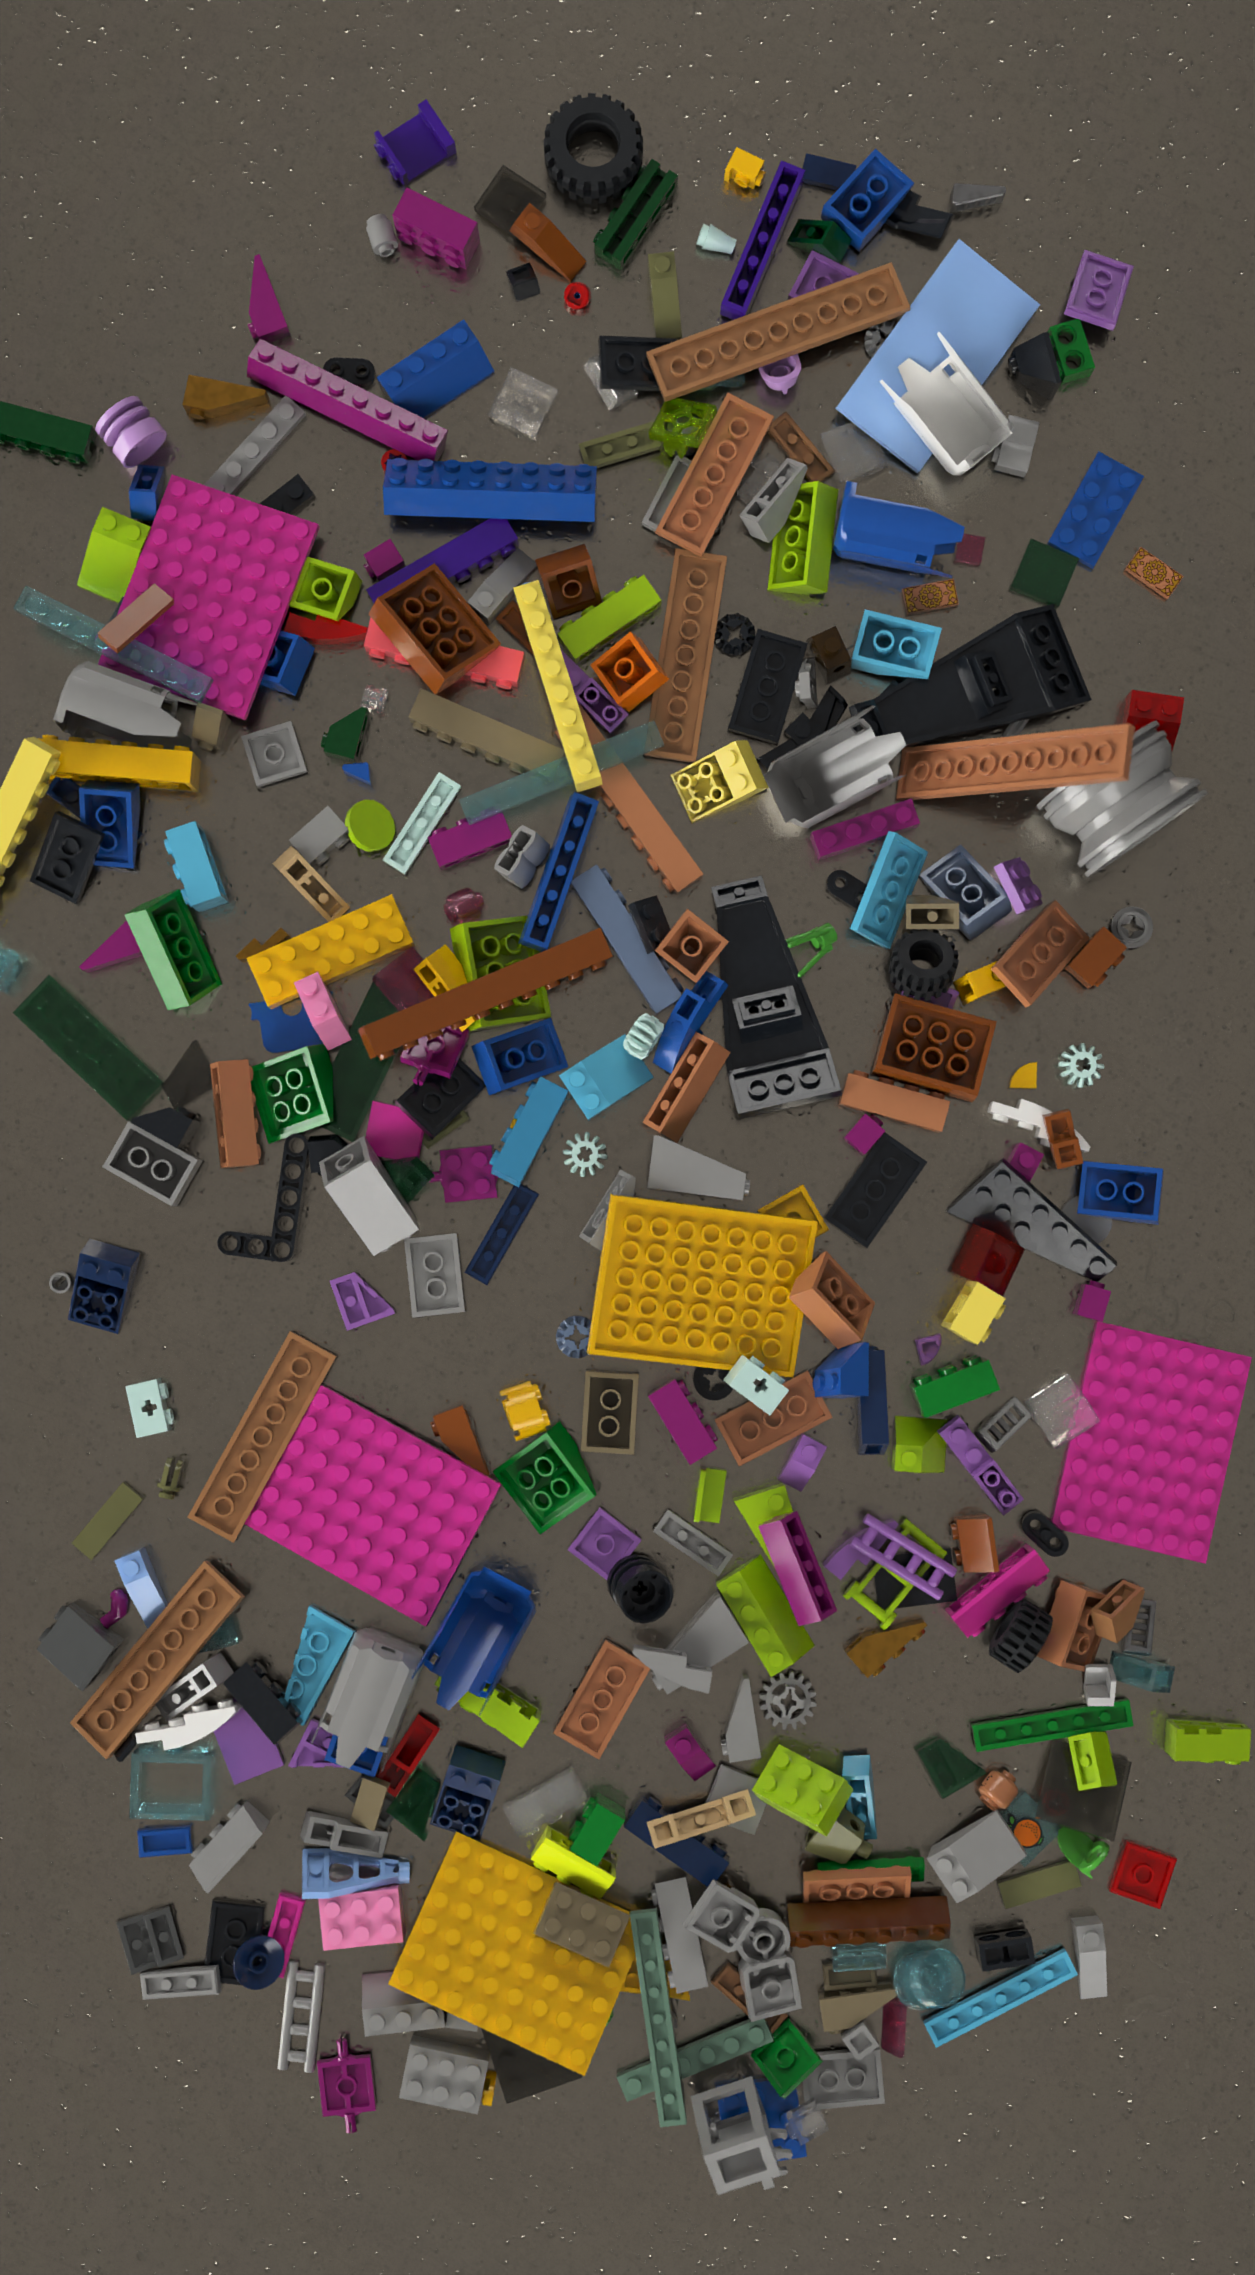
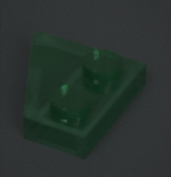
M417 1156L381 1161L407 1204L435 1176Z

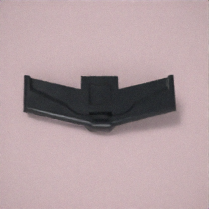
M910 190L885 222V224L896 230L903 229L941 239L946 234L955 214L919 206L918 203L922 196Z
M830 685L811 718L809 719L802 712L784 730V733L790 739L757 758V762L768 772L771 762L836 726L848 706L846 700Z

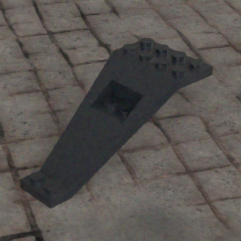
M762 875L711 887L717 910L718 933L729 941L719 956L721 980L728 984V987L722 994L725 1049L730 1052L726 1059L727 1076L739 1120L842 1096V1090L829 1046L802 979L797 975L799 973L767 895Z

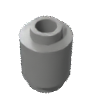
M384 214L370 217L367 220L366 230L373 252L382 257L392 255L398 247V242L391 221Z

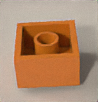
M632 632L625 635L590 665L615 702L628 712L669 680L644 642Z

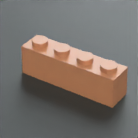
M695 1032L642 1123L678 1143L730 1052L715 1041Z
M248 1059L214 1062L210 1064L220 1169L258 1165L261 1158V1148L256 1140L258 1121L254 1118L253 1107L256 1104L255 1094L251 1091L253 1069L249 1065Z
M854 1070L853 1074H846L842 1096H840L838 1105L934 1132H942L950 1101L944 1100L945 1095L930 1091L929 1095L919 1093L920 1088L905 1084L904 1088L894 1086L895 1081L879 1077L878 1081L869 1079L868 1073Z

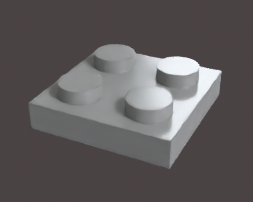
M292 721L241 736L258 788L308 772Z

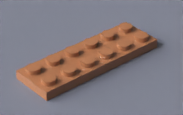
M727 393L664 513L655 534L702 557L771 426L774 416Z

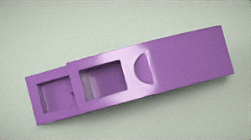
M561 650L578 705L581 704L586 713L595 722L611 733L629 714L592 677L590 678Z
M956 1415L937 1430L953 1454L1003 1516L1024 1500L959 1415Z

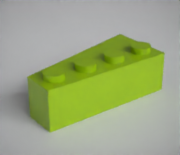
M784 1483L733 1498L773 1566L774 1564L758 1526L773 1517L793 1512Z
M438 1676L434 1684L438 1687L437 1691H439L442 1678ZM486 1683L483 1691L487 1692L491 1684ZM500 1683L496 1685L480 1716L479 1714L486 1698L478 1697L467 1691L458 1701L459 1706L469 1713L473 1712L484 1723L501 1732L521 1748L524 1747L540 1722L542 1713L541 1710Z

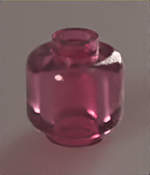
M466 887L448 895L443 908L448 920L459 925L479 919L482 915L484 901L479 892L474 893L472 889Z

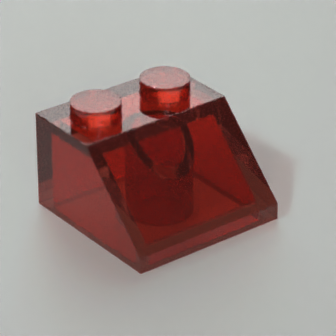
M973 1224L951 1272L966 1280L979 1282L997 1294L1004 1296L1025 1249L993 1231Z

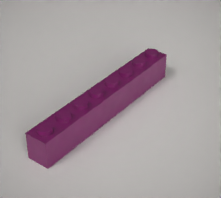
M260 339L248 356V378L416 460L430 459L438 461L445 450L447 429L271 343Z

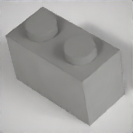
M327 806L291 837L289 841L313 867L316 864L320 866L330 857L328 853L335 847L339 849L344 846L350 838L348 837V827H345L341 819Z

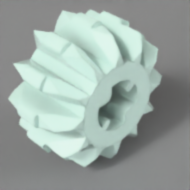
M647 1013L641 1015L626 1035V1039L623 1042L624 1049L630 1055L641 1060L646 1058L658 1043L664 1030V1024L653 1015L650 1016Z
M1080 1043L1078 1049L1076 1046L1071 1045L1069 1046L1070 1053L1063 1052L1061 1054L1067 1062H1059L1058 1066L1066 1067V1071L1061 1072L1060 1075L1061 1077L1070 1075L1067 1084L1072 1085L1077 1079V1087L1082 1088L1084 1081L1088 1086L1094 1084L1092 1077L1095 1079L1101 1078L1100 1073L1096 1069H1104V1064L1096 1063V1060L1101 1059L1102 1055H1092L1095 1051L1094 1046H1091L1086 1051L1085 1043ZM1084 1060L1086 1062L1084 1066H1087V1068L1078 1071L1076 1067L1079 1065H1076V1061Z
M589 1132L585 1133V1141H581L580 1135L577 1133L574 1135L578 1142L576 1145L571 1140L566 1142L573 1149L572 1151L563 1150L564 1155H572V1158L566 1159L564 1163L569 1165L575 1162V1165L570 1170L572 1173H575L578 1167H581L580 1176L584 1177L586 1174L585 1168H589L590 1174L593 1176L596 1174L592 1167L594 1164L600 1169L604 1167L597 1159H607L606 1154H598V1151L604 1150L606 1145L595 1146L600 1139L598 1136H595L592 1142H589ZM586 1147L587 1151L590 1148L593 1153L589 1156L590 1160L584 1162V1159L580 1161L577 1156L581 1154L580 1149Z

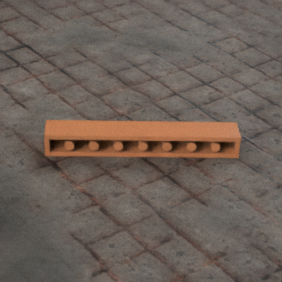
M581 704L578 705L603 785L598 786L603 792L600 795L601 799L608 808L613 806L618 813L615 816L618 823L623 829L629 828L634 835L631 837L634 845L639 851L641 849L645 850L649 856L646 858V861L654 871L659 870L664 876L661 881L670 893L674 891L678 896L703 878V872ZM556 730L554 734L561 743L558 730Z

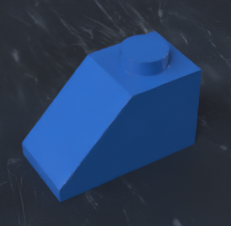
M138 465L129 488L131 519H140L145 522L154 520L163 498L165 466Z

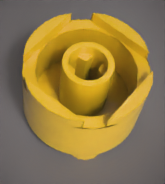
M530 1381L499 1391L500 1396L505 1395L507 1399L502 1401L510 1428L518 1432L517 1435H514L515 1441L545 1432L546 1426L551 1425L546 1410L540 1409L538 1401L542 1400V1396L537 1384L532 1385Z

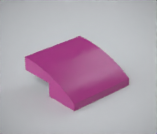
M372 1101L366 1139L376 1155L418 1164L424 1131L398 1106L380 1101Z

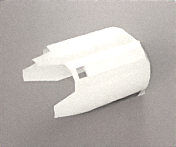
M939 331L937 335L950 355L931 372L910 358L899 365L898 369L908 391L901 398L883 380L880 383L895 401L893 404L944 469L952 475L961 476L1012 434L1013 425ZM948 364L955 371L951 376L943 369Z

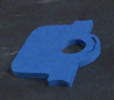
M265 1001L249 1004L252 1011L251 1020H259L263 1045L269 1052L281 1053L298 1050L310 1045L323 1044L311 1024L303 1003L301 1011L294 1016L285 1014L282 1005L270 1009Z

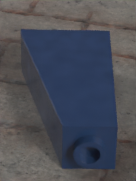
M869 1346V1396L857 1397L858 1455H885L889 1446L885 1351L878 1350V1347Z

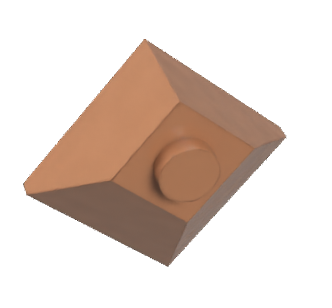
M686 909L654 951L691 981L697 983L729 941L689 909Z

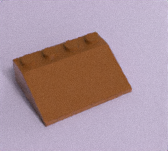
M435 563L378 597L369 612L370 617L435 695L455 683L501 645L499 640Z
M895 993L871 1074L973 1102L978 1097L997 1021L925 1001L914 1000V998Z

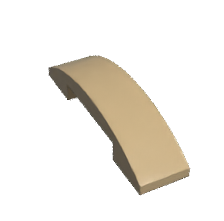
M746 1789L646 1823L654 1849L745 1820L756 1816L749 1791Z

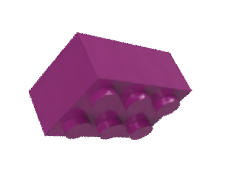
M406 187L392 215L398 238L406 244L412 245L414 243L422 247L421 249L430 256L438 255L444 258L446 263L455 268L461 266L467 269L480 243L478 223Z
M675 1377L647 1393L648 1398L689 1465L717 1449L715 1442L718 1441V1438L710 1425L706 1427L703 1425L701 1419L704 1418V1415L696 1402L693 1404L689 1402L687 1396L690 1395V1392L682 1379L677 1382Z

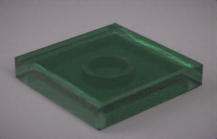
M1030 539L1010 589L1046 604H1053L1054 607L1058 608L1079 558Z

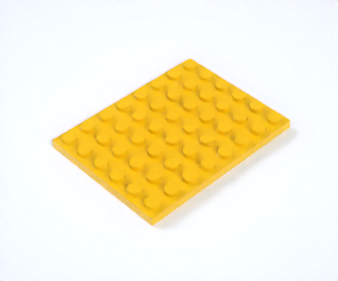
M610 1194L587 1353L731 1370L741 1355L748 1359L754 1356L765 1365L762 1370L769 1375L774 1371L779 1376L794 1378L804 1313L790 1300L789 1295L796 1278L812 1263L818 1222L801 1218Z
M456 1831L388 1985L585 2076L635 1957L630 1918L610 1967L603 1966L533 1934L554 1883L558 1882L580 1892V1888L571 1884L566 1885L552 1875ZM595 1896L593 1897L595 1900L630 1915L629 1911L603 1899H598Z

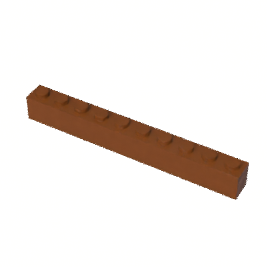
M600 927L358 1029L370 1059L378 1056L381 1061L395 1055L393 1050L403 1046L405 1051L419 1045L418 1039L427 1036L429 1041L443 1035L441 1029L451 1026L452 1030L460 1028L467 1024L465 1019L472 1016L476 1020L491 1014L489 1011L491 1008L498 1006L499 1010L512 1006L514 1005L513 999L521 996L523 1000L537 995L536 989L545 986L546 991L561 985L559 980L568 976L569 981L584 975L582 970L591 967L592 971L607 965L605 960L613 957Z

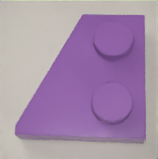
M356 1272L330 1281L347 1331L396 1313Z
M314 1718L310 1720L288 1765L289 1767H342L324 1760L333 1736L332 1733L320 1727L311 1745L320 1721Z

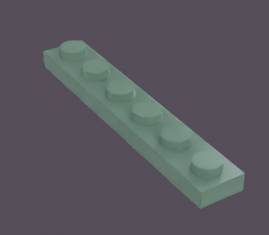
M766 2018L751 2022L750 2019L678 2048L681 2079L773 2042L774 2037ZM650 2060L617 2073V2080L627 2102L655 2091Z

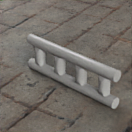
M290 1960L288 1961L277 2068L279 2070H288L289 2061L305 2063L304 2072L313 2073L315 2071L325 1964L315 1963L314 1972L298 1970L299 1961ZM297 1981L313 1983L311 1998L295 1997ZM294 2008L310 2009L309 2025L293 2023ZM291 2035L307 2036L306 2052L290 2050Z

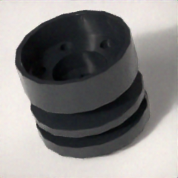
M638 1554L625 1556L616 1562L609 1572L607 1579L608 1592L624 1615L633 1622L643 1624L654 1622L664 1616L670 1608L673 1600V1587L656 1563L647 1556Z

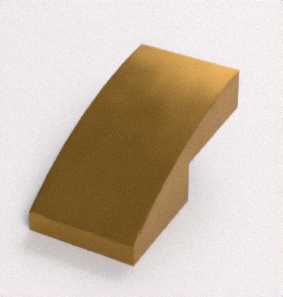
M280 928L263 945L254 938L236 957L241 962H248L246 958L287 941L291 937Z

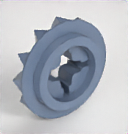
M572 1316L565 1319L559 1325L556 1341L559 1349L568 1357L582 1358L589 1355L587 1353L589 1337L581 1339L579 1349H577L574 1340L565 1339V1337L574 1334L575 1325H577V1330H579L580 1334L589 1335L591 1321L582 1316Z

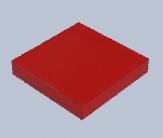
M1125 1839L1108 1890L1114 1894L1161 1909L1177 1858Z

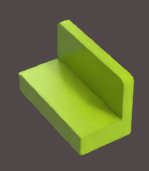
M700 1466L693 1515L694 1522L720 1523L727 1470Z
M1106 1731L1089 1732L1068 1737L1079 1791L1117 1785Z

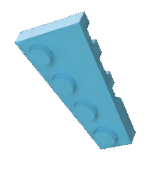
M309 1605L307 1610V1619L302 1629L299 1649L295 1655L291 1679L288 1681L284 1696L288 1703H294L301 1711L300 1717L303 1722L300 1725L302 1726L307 1723L356 1632L313 1605Z

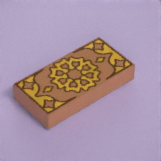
M1142 547L1139 548L1125 568L1126 572L1165 599L1170 597L1184 577Z
M954 579L902 588L906 616L959 605Z

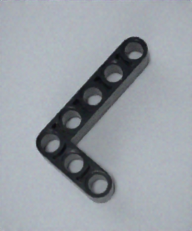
M298 1133L292 1134L287 1137L284 1143L272 1236L226 1231L219 1236L217 1241L218 1248L223 1254L277 1262H287L295 1257L309 1167L308 1138ZM297 1138H301L304 1142V1149L299 1153H295L291 1147L292 1142ZM293 1164H297L301 1169L300 1176L296 1179H291L288 1175V1169ZM290 1190L294 1191L297 1195V1200L293 1205H288L284 1200L286 1192ZM286 1216L293 1220V1228L288 1232L281 1228V1220ZM230 1235L234 1236L237 1240V1247L232 1251L228 1250L225 1246V1240ZM255 1239L261 1240L264 1246L263 1251L259 1254H255L251 1249V1244ZM282 1242L286 1243L290 1248V1252L285 1258L280 1257L277 1253V1247Z

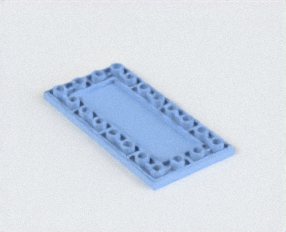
M958 239L911 303L910 311L905 312L835 409L918 473L930 458L932 452L893 404L895 401L880 381L883 380L901 398L908 391L898 369L899 365L910 358L931 372L950 356L937 335L940 331L982 385L1040 304L963 241ZM949 364L943 368L949 376L955 373Z

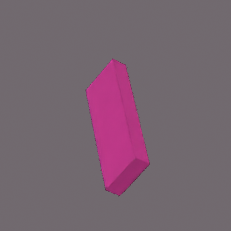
M282 1891L279 1894L268 1936L274 1938L284 1951V1966L279 1975L280 1978H284L306 1901L302 1897Z

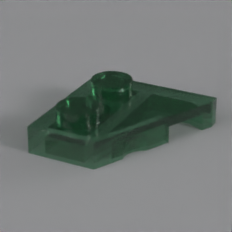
M936 1738L916 1750L922 1765L942 1799L986 1774L984 1769L977 1766L940 1738Z
M417 1768L386 1812L421 1840L425 1841L428 1835L425 1832L428 1817L432 1818L435 1808L434 1801L438 1796L440 1784L423 1770Z

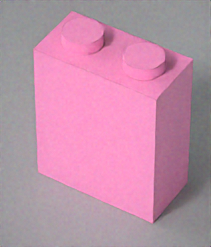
M319 972L294 982L311 1024L327 1050L329 1051L352 1040L335 1000Z

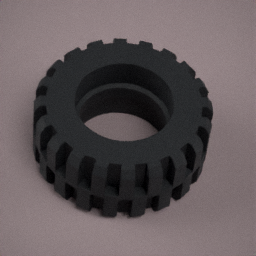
M588 93L586 98L577 95L573 97L572 103L569 104L568 101L560 105V113L558 111L553 112L550 117V123L546 125L544 156L546 169L549 170V177L552 182H557V188L562 193L569 191V198L575 201L580 197L584 198V203L592 204V200H599V204L607 202V197L612 196L614 200L620 197L621 190L625 191L629 186L632 187V179L637 180L636 176L643 161L641 126L639 121H635V114L632 110L627 109L625 111L622 101L617 99L613 102L611 101V96L603 94L602 98L596 97V93ZM589 131H599L614 139L618 145V152L608 163L590 167L577 162L570 155L569 146L577 136Z

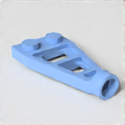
M331 1848L302 1849V1899H329L394 1883L409 1884V1862L334 1851ZM332 1864L350 1866L353 1870V1876L348 1880L332 1882L329 1879V1867ZM359 1867L379 1868L380 1874L376 1877L361 1879L359 1877Z

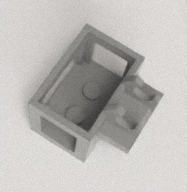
M750 2076L691 2096L703 2157L717 2194L720 2195L759 2181L762 2182L764 2190L775 2187L773 2178L787 2174V2167L778 2166V2160L782 2158L792 2159L793 2154L791 2149H784L781 2146L773 2145L774 2139L787 2138V2130L769 2128L767 2116L753 2077ZM745 2091L749 2112L712 2123L705 2104Z

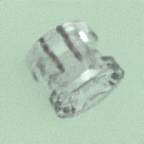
M367 684L363 693L361 707L374 709L376 713L382 714L388 698V689H377L372 684Z

